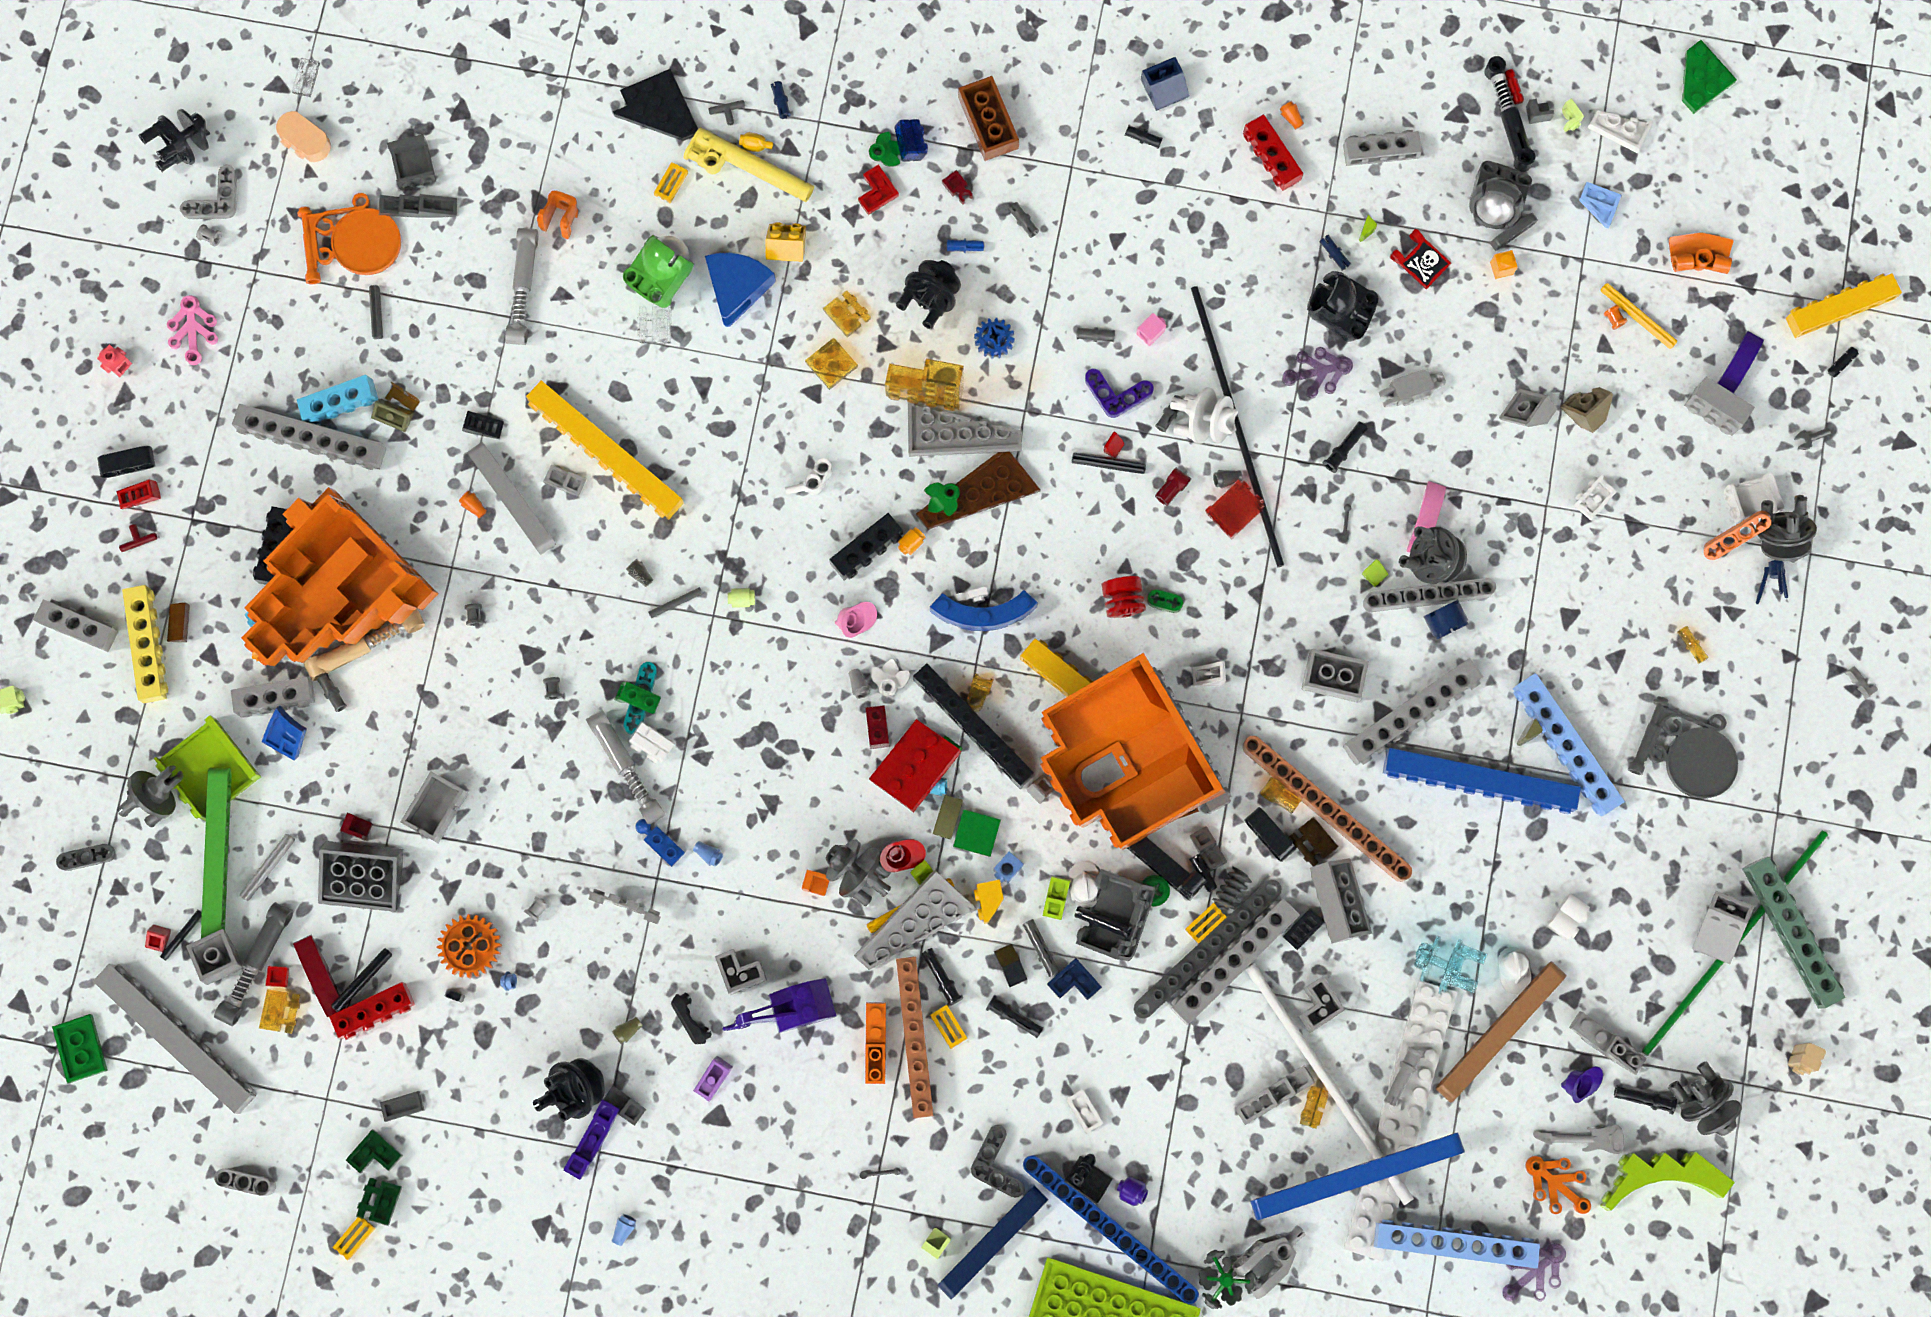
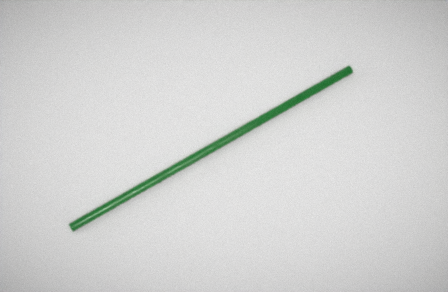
M1822 830L1783 877L1786 885L1790 883L1826 839L1828 834ZM1774 892L1773 898L1776 900L1779 895L1777 892ZM1762 905L1749 919L1739 944L1764 915L1765 910ZM1715 960L1643 1048V1054L1648 1056L1723 965V961Z

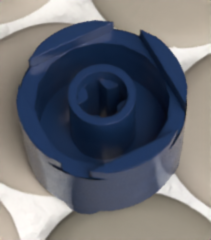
M1459 600L1423 616L1433 637H1436V639L1452 633L1451 628L1453 631H1456L1468 625V618Z

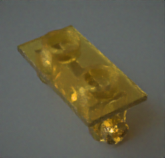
M1311 1086L1307 1093V1101L1301 1112L1299 1124L1314 1129L1320 1126L1323 1112L1317 1109L1318 1107L1325 1109L1329 1097L1327 1090Z

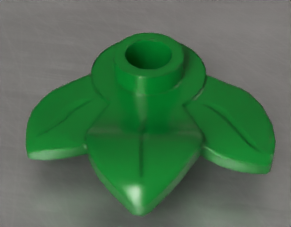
M884 132L878 135L876 143L870 146L869 156L874 161H881L885 166H898L900 160L897 156L902 153L905 145L899 141L891 140L890 132ZM881 151V154L876 155L875 152Z
M936 482L924 489V492L932 497L928 504L929 512L938 513L944 510L945 514L950 516L956 511L958 507L957 499L960 495L957 485L953 483L943 485ZM949 490L954 492L952 496L947 495Z

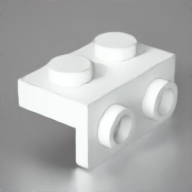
M1603 474L1599 478L1595 476L1587 484L1590 488L1586 492L1582 490L1576 497L1578 501L1574 504L1590 520L1595 517L1617 492L1603 480L1605 477Z

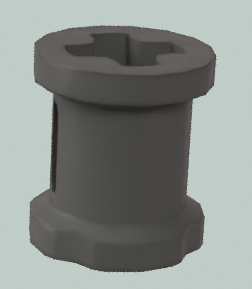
M482 604L465 605L468 619L466 621L467 626L483 624L480 613Z
M559 677L543 679L546 688V695L544 696L546 700L562 698V694L559 691Z

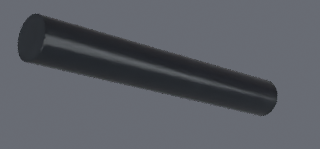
M200 910L194 913L160 955L163 960L166 961L201 919L202 912Z

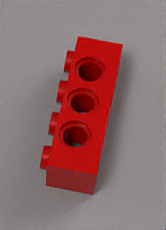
M1263 114L1245 124L1243 136L1253 146L1255 155L1263 161L1265 170L1273 176L1275 185L1284 191L1301 181L1304 173L1266 116ZM1262 136V137H1264L1266 140H1265V141H1261V140L1258 139V137ZM1273 151L1276 155L1271 156L1267 152ZM1283 166L1286 170L1281 171L1277 167Z

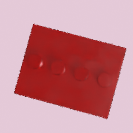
M916 719L870 776L869 780L914 813L961 754V750Z

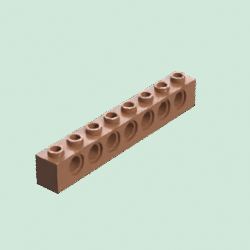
M916 957L896 959L913 1118L934 1117Z

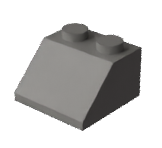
M224 929L186 946L199 980L206 985L244 968L237 950Z

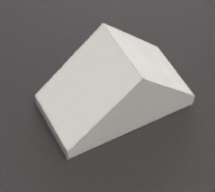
M1224 661L1193 667L1194 686L1224 685L1226 681Z

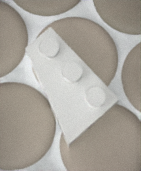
M1597 110L1588 128L1637 153L1653 122L1637 121V118L1632 117L1630 119L1622 118L1618 114Z

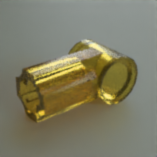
M1273 777L1269 779L1260 792L1265 799L1272 803H1277L1291 814L1301 802L1300 798L1288 791L1280 781Z

